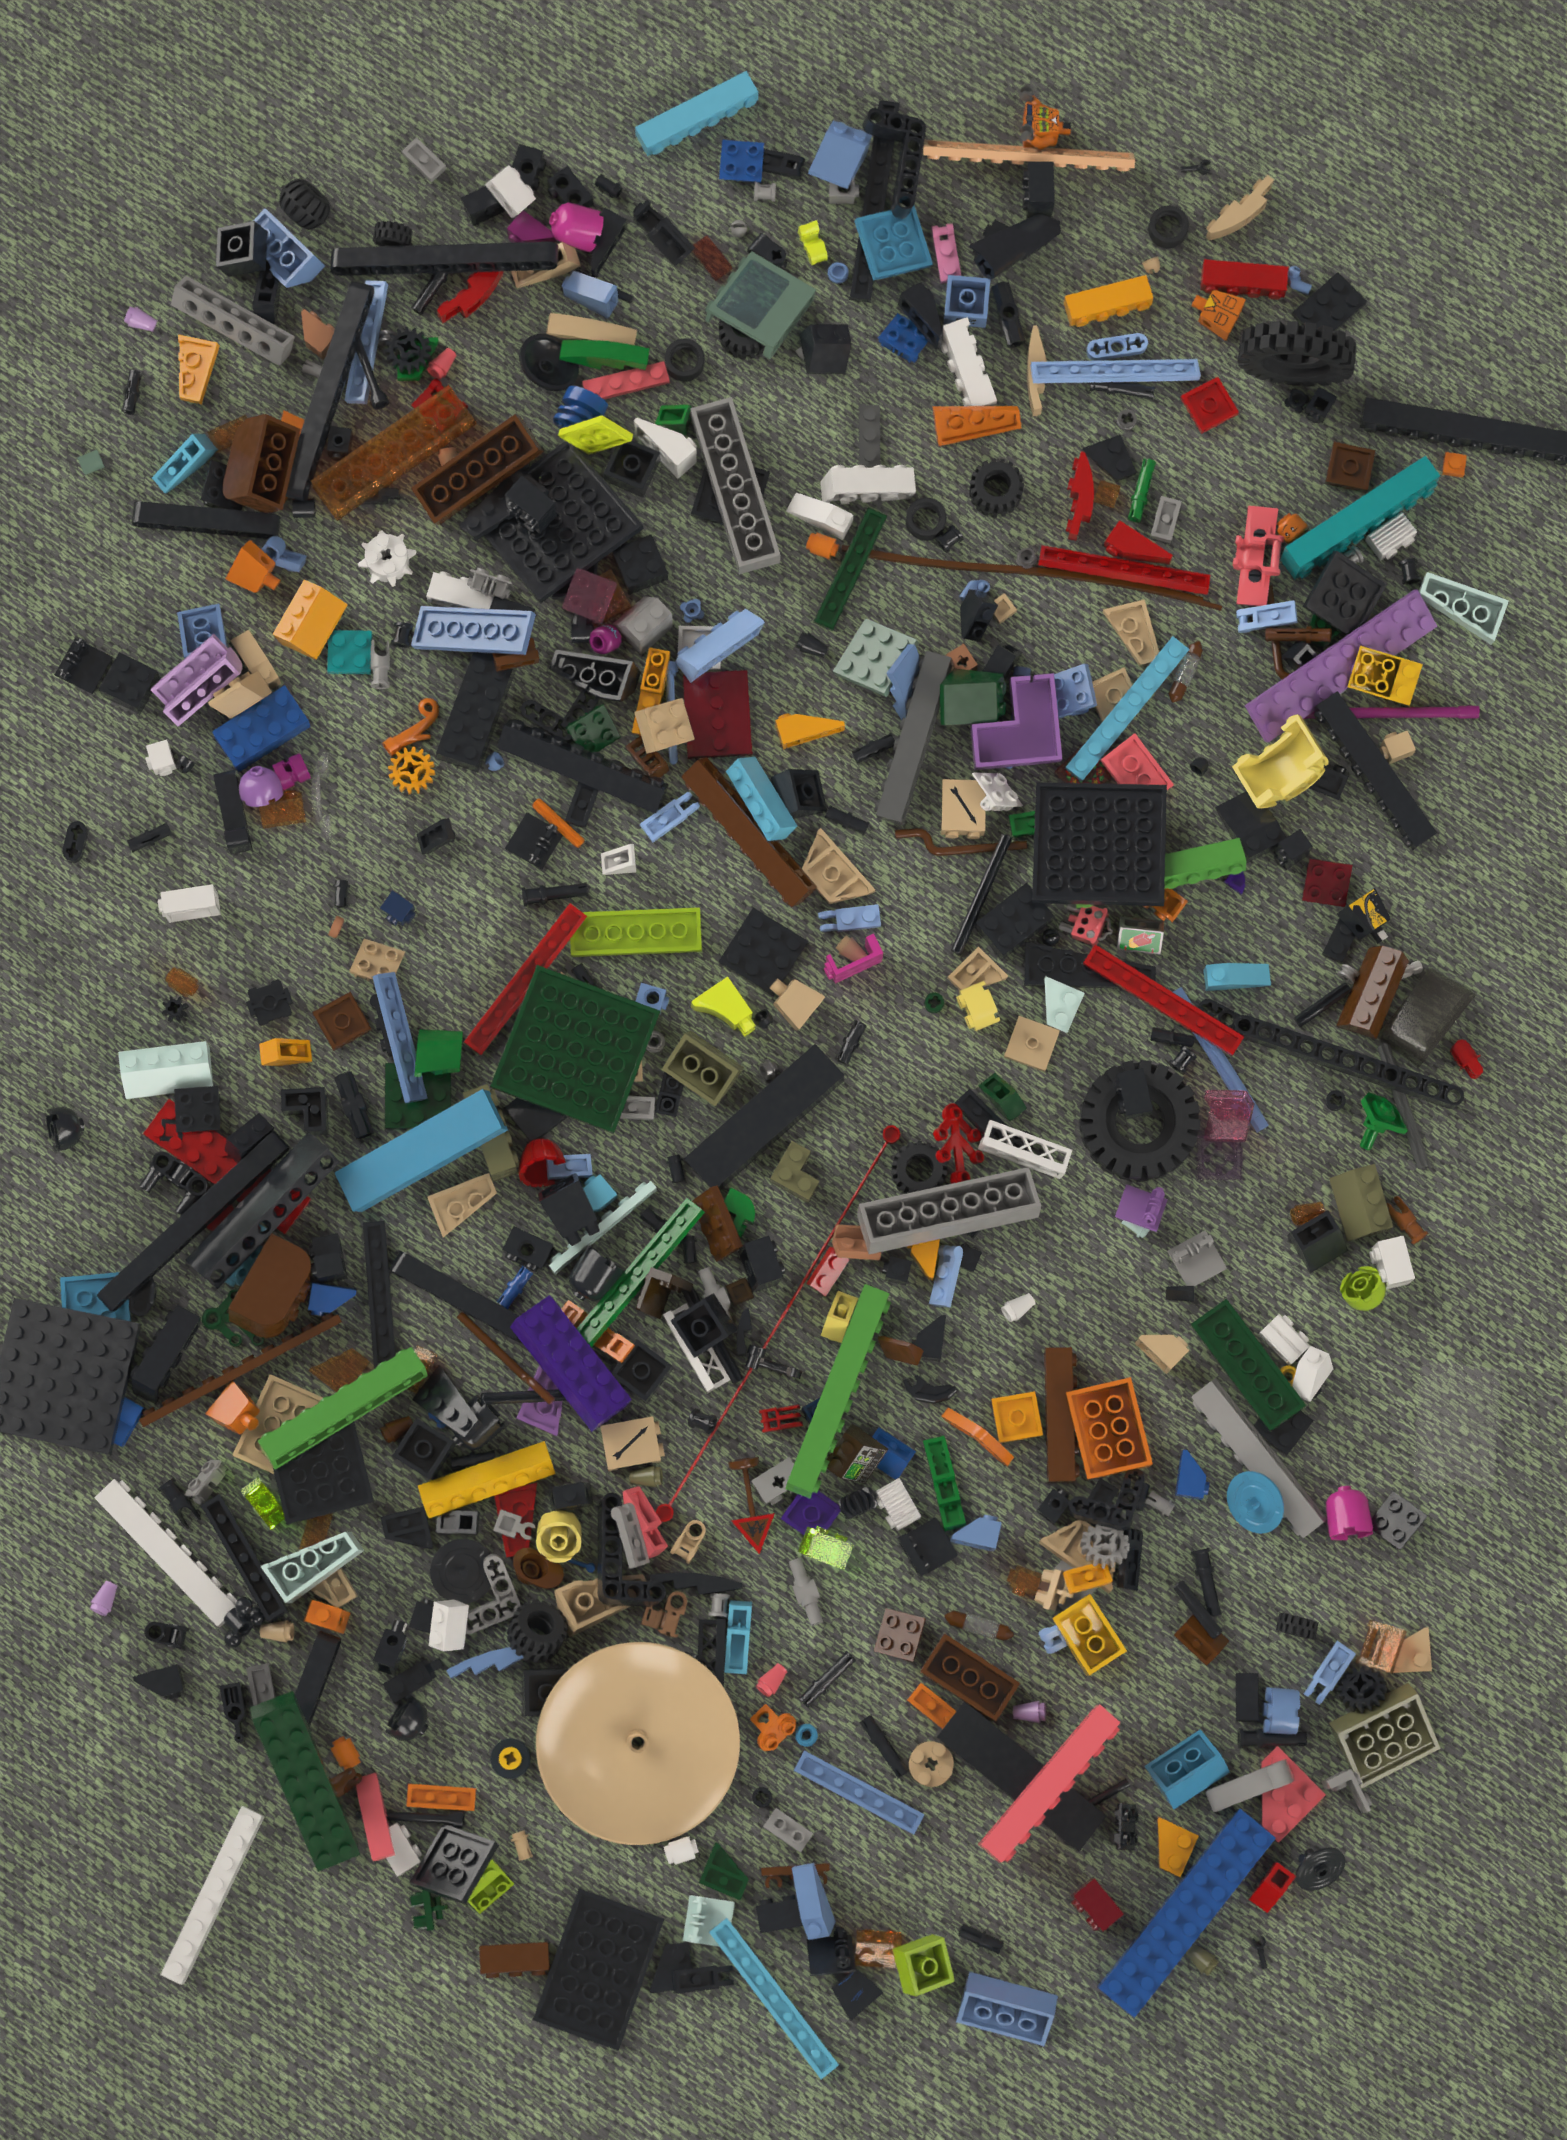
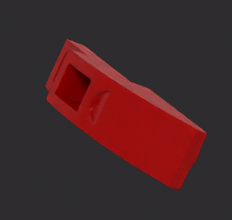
M504 271L473 272L467 280L469 289L461 290L454 299L443 302L439 309H437L438 318L441 322L445 323L460 312L464 318L475 312L495 290Z
M1080 452L1079 458L1074 459L1072 470L1076 471L1074 478L1070 477L1067 490L1071 491L1069 498H1074L1070 511L1074 512L1073 520L1068 519L1065 532H1069L1068 539L1073 541L1077 540L1081 521L1090 523L1093 509L1094 483L1085 452Z

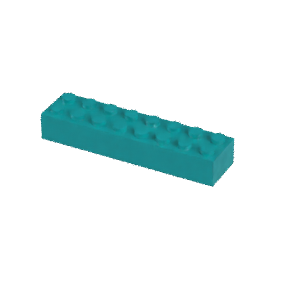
M1425 455L1287 545L1280 558L1281 562L1294 580L1299 577L1304 579L1312 573L1311 569L1317 565L1322 567L1327 564L1333 551H1338L1342 554L1347 550L1346 546L1352 542L1354 545L1365 538L1364 535L1369 531L1372 533L1382 526L1381 523L1391 520L1404 508L1406 510L1411 509L1421 497L1426 499L1434 493L1433 489L1438 485L1437 482L1440 474Z

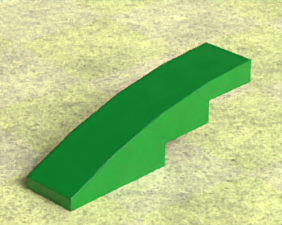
M562 340L559 360L599 370L602 365L623 370L624 365L645 370L650 348L611 341Z
M945 1436L923 1440L944 1531L965 1527L966 1521Z

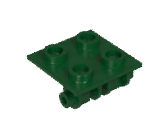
M604 704L599 707L598 705L595 706V709L589 713H584L583 717L579 716V719L573 723H568L566 727L574 742L583 746L584 750L589 752H598L621 738Z

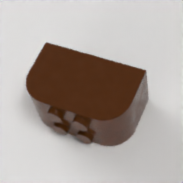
M267 414L245 419L238 427L233 438L223 482L224 496L227 499L263 513L283 510L301 429Z
M271 1233L228 1308L229 1322L259 1337L272 1338L280 1335L287 1328L290 1321L294 1322L300 1311L298 1309L300 1303H305L310 1294L308 1289L311 1284V1262L308 1254L302 1248Z

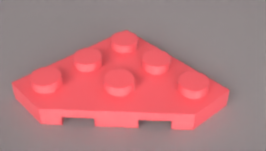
M1278 1746L1261 1761V1768L1286 1759L1295 1781L1261 1794L1262 1827L1276 1837L1275 1841L1277 1843L1326 1795Z

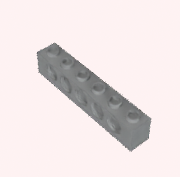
M185 276L175 285L171 301L173 307L278 366L290 356L295 336L188 276Z

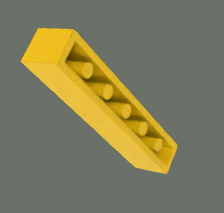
M543 1441L420 1484L418 1489L427 1516L432 1518L556 1473L546 1443Z

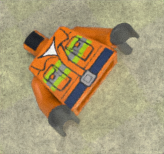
M1026 84L1021 88V93L1019 94L1021 101L1027 100L1023 114V126L1019 129L1022 133L1023 148L1036 147L1038 150H1043L1047 147L1057 145L1059 134L1070 135L1071 122H1060L1059 111L1041 103L1033 95V88Z

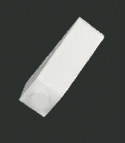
M799 493L794 495L786 512L841 540L844 539L853 523V514L833 504Z

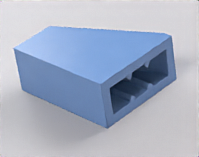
M573 271L570 276H566L562 283L564 296L607 319L618 303L617 286L576 271Z

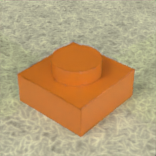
M1445 452L1442 475L1463 478L1467 455Z

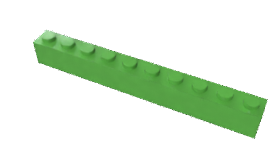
M867 1284L864 1285L787 1481L786 1490L807 1498H811L813 1492L818 1493L822 1482L818 1480L821 1472H826L829 1460L826 1457L828 1452L833 1453L837 1444V1440L834 1439L836 1432L841 1433L844 1426L843 1413H849L853 1400L849 1399L850 1395L858 1390L861 1381L857 1380L859 1372L864 1373L868 1364L865 1357L867 1352L872 1353L876 1341L872 1339L874 1334H879L882 1328L883 1321L880 1318L882 1313L887 1314L891 1302L887 1300L890 1293Z

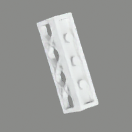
M989 1120L984 1137L978 1147L979 1150L1061 1179L1065 1174L1072 1153L1071 1149ZM992 1127L1001 1130L1004 1138L1000 1140L990 1138ZM1014 1136L1021 1137L1024 1146L1020 1148L1014 1147L1010 1138ZM1036 1143L1040 1144L1045 1153L1036 1155L1030 1146ZM1056 1151L1064 1153L1063 1164L1055 1162L1051 1153Z
M686 1303L674 1311L666 1312L663 1314V1317L708 1394L730 1381V1378L713 1348L707 1350L711 1354L710 1363H701L698 1356L695 1358L692 1356L670 1320L675 1318V1315L689 1309ZM713 1360L715 1361L718 1367L712 1366ZM710 1369L720 1370L724 1379L713 1384L709 1377Z

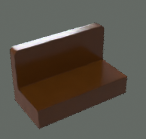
M533 638L529 640L526 655L492 653L496 671L539 663L538 649L536 650Z
M1193 1614L1174 1634L1206 1666L1229 1642L1222 1633L1217 1638L1212 1639Z

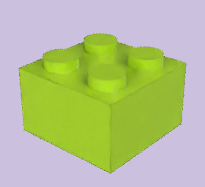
M931 1934L892 1949L903 1993L916 1997L955 1982L944 1937Z

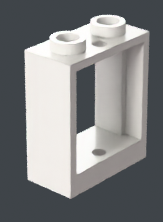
M213 884L161 892V899H158L159 911L162 912V916L166 917L169 923L221 915L218 893Z

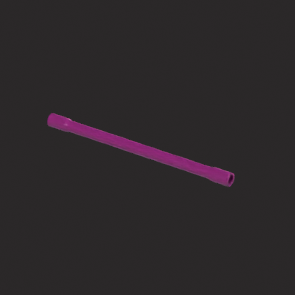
M1479 706L1350 708L1356 718L1476 719L1479 718L1480 713ZM1315 711L1303 718V720L1316 719L1314 716Z

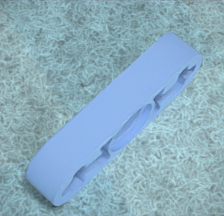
M1141 333L1096 339L1088 344L1086 353L1088 358L1093 361L1139 355L1146 351L1148 340ZM1135 340H1139L1140 343H1143L1141 344V348H1137V345L1131 344H1134ZM1126 341H1129V342H1128V345H1130L1129 350H1126V349H1127V342H1126ZM1118 342L1122 344L1123 350L1115 352L1112 350L1111 345ZM1105 344H1108V346H1107V351H1108V353H1107V354H1106ZM1094 346H1097L1098 349H1104L1100 350L1098 355L1092 351Z

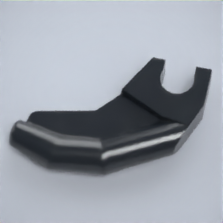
M918 1375L914 1376L916 1380V1385L910 1386L907 1379L903 1380L906 1391L916 1401L935 1404L947 1401L957 1393L955 1386L952 1387L949 1384L934 1387Z

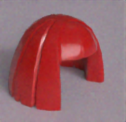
M537 1138L526 1145L520 1158L518 1170L519 1179L525 1185H531V1187H542L543 1185L546 1187L555 1184V1179L548 1180L546 1159L553 1160L555 1165L565 1163L564 1155L557 1144L548 1139Z

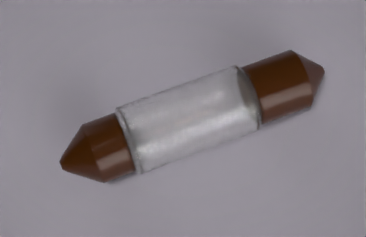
M1200 641L1190 644L1188 647L1190 650L1181 660L1168 693L1172 703L1182 700L1186 689L1191 683L1203 652Z
M955 1610L950 1611L944 1616L950 1626L961 1628L963 1631L1002 1641L1014 1637L1013 1632L1007 1625L1000 1624L994 1620Z

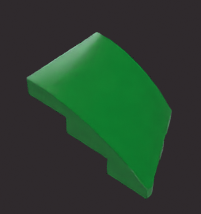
M419 1029L415 1077H421L422 1072H431L435 1075L460 1072L463 1031Z

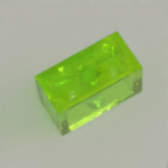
M816 1526V1529L807 1527L798 1552L844 1570L854 1545L847 1542L848 1537L835 1533V1536H831L828 1534L829 1530L820 1526Z

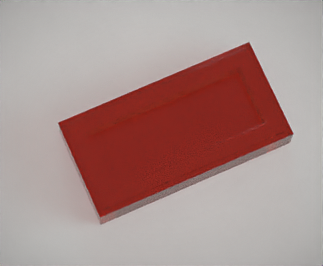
M708 235L693 244L695 249L692 252L715 281L732 270V266Z

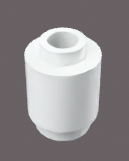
M689 1836L669 1842L668 1846H664L669 1864L675 1863L676 1865L695 1859V1853H698L695 1839L690 1841Z

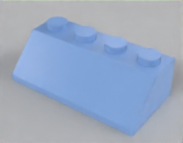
M747 609L741 612L737 610L728 617L729 621L724 624L720 622L711 629L712 633L707 636L703 634L694 641L695 645L690 648L686 646L677 653L678 657L675 663L691 683L756 637L765 622Z

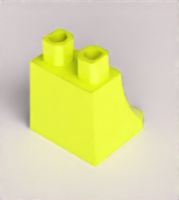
M726 977L691 1002L693 1011L704 1012L721 1019L733 1030L738 1028L744 1037L755 1030L756 1025L751 1019L753 1012L729 977Z

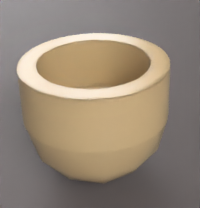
M1158 257L1142 262L1144 270L1149 274H1153L1152 269H1154L1155 273L1160 270Z

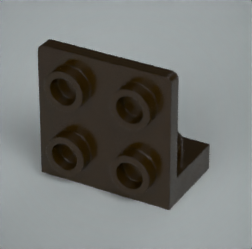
M651 1267L645 1277L642 1293L638 1297L636 1310L661 1319L671 1290L681 1293L682 1290L691 1292L693 1284L673 1274Z

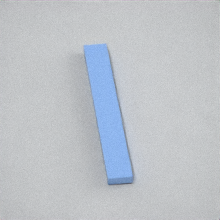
M1198 359L1031 362L1030 365L1033 383L1199 381L1201 377Z

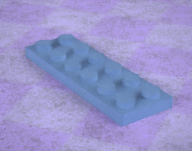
M421 606L411 646L414 649L526 655L536 614L532 611Z

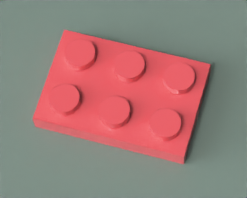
M1135 733L1100 759L1117 784L1167 785V790L1174 785Z

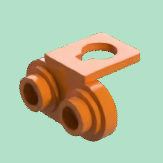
M767 1704L750 1718L753 1724L761 1731L757 1744L763 1751L775 1750L779 1743L788 1735H791L796 1728V1719L791 1714L784 1713L778 1717ZM768 1713L770 1721L766 1724L765 1722L760 1723V1716Z

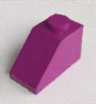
M524 210L519 213L507 228L508 239L511 243L557 242L551 230Z

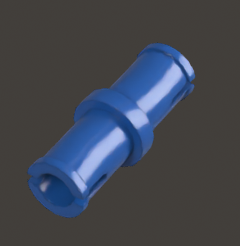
M521 1266L513 1280L507 1283L508 1287L496 1302L509 1309L518 1294H522L523 1287L533 1276V1273L524 1266Z

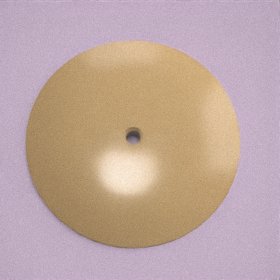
M629 1642L609 1646L593 1652L573 1665L560 1678L547 1697L541 1711L536 1734V1755L540 1775L547 1792L560 1811L579 1828L603 1840L627 1845H646L667 1841L688 1832L704 1821L715 1810L727 1793L736 1772L740 1752V1733L736 1713L726 1690L716 1676L697 1659L673 1647L650 1642ZM641 1737L644 1739V1742L641 1746H634L631 1743L632 1739Z

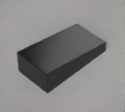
M1166 1286V1300L1194 1302V1286Z

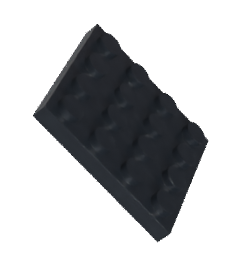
M355 1421L276 1470L273 1468L286 1525L374 1503Z

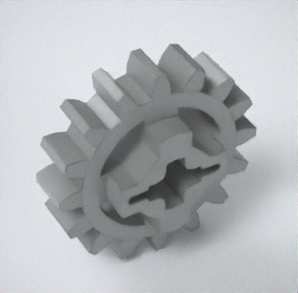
M1097 1524L1095 1528L1089 1526L1088 1532H1083L1080 1547H1082L1081 1554L1086 1555L1087 1562L1093 1560V1566L1100 1563L1102 1569L1105 1568L1106 1564L1114 1568V1562L1122 1564V1558H1127L1130 1543H1128L1129 1537L1123 1536L1124 1531Z

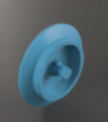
M1255 1471L1242 1472L1231 1480L1227 1489V1503L1235 1520L1242 1527L1254 1533H1268L1274 1530L1281 1523L1284 1515L1283 1498L1275 1483L1267 1476Z

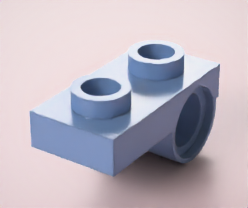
M278 536L270 537L261 550L275 561V566L285 568L290 572H300L307 556L286 550V545L282 538Z

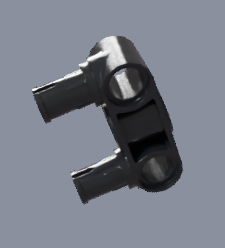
M165 1151L157 1152L153 1156L148 1168L150 1171L139 1184L140 1188L150 1193L160 1178L163 1179L165 1176L174 1185L185 1190L184 1194L186 1195L174 1210L179 1215L185 1213L210 1189L209 1183L196 1173L195 1170ZM161 1158H168L169 1163L166 1167H158V1162ZM199 1182L204 1183L203 1191L199 1193L194 1192L195 1184Z

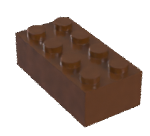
M945 1633L919 1672L961 1701H965L993 1722L997 1721L1020 1685L1018 1681Z

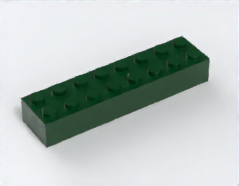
M294 1691L250 1707L252 1721L317 1871L319 1872L359 1856L360 1850L357 1839Z

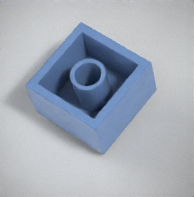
M948 275L943 324H950L968 317L969 327L986 328L990 279Z

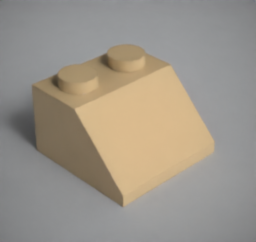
M1141 1335L1135 1342L1166 1374L1189 1351L1186 1348L1188 1344L1180 1336L1176 1338L1174 1335Z

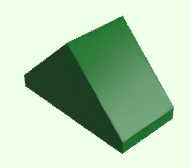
M661 406L655 424L686 435L691 422L690 408L692 406Z

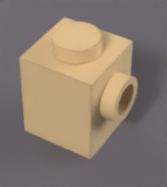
M1408 730L1399 734L1393 732L1386 735L1380 747V752L1389 764L1412 756L1416 751Z

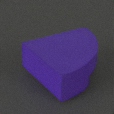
M1243 871L1236 875L1229 874L1223 882L1240 895L1245 889Z

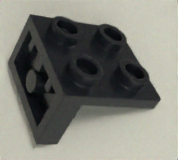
M937 1518L929 1520L897 1539L919 1578L958 1556Z

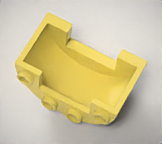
M1298 714L1286 720V724L1281 727L1286 732L1274 744L1265 747L1262 754L1259 756L1252 754L1242 755L1237 760V763L1232 766L1257 808L1273 807L1277 805L1276 801H1288L1312 786L1325 772L1324 765H1328V759L1303 718Z

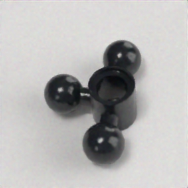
M248 1597L239 1598L235 1603V1608L228 1611L224 1617V1622L231 1629L225 1634L224 1642L230 1648L238 1647L242 1642V1637L252 1630L253 1625H260L265 1620L260 1608H253V1603Z

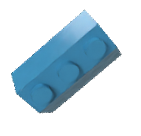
M1201 1729L1144 1766L1173 1809L1230 1773L1222 1755Z

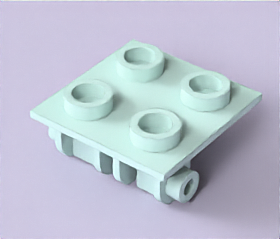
M690 1895L683 1941L719 1946L709 1931L725 1918L732 1922L735 1902Z

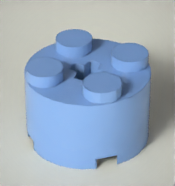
M1266 1687L1265 1700L1267 1703L1263 1702L1262 1716H1267V1719H1264L1263 1732L1288 1735L1297 1734L1299 1726L1298 1709H1300L1299 1690Z

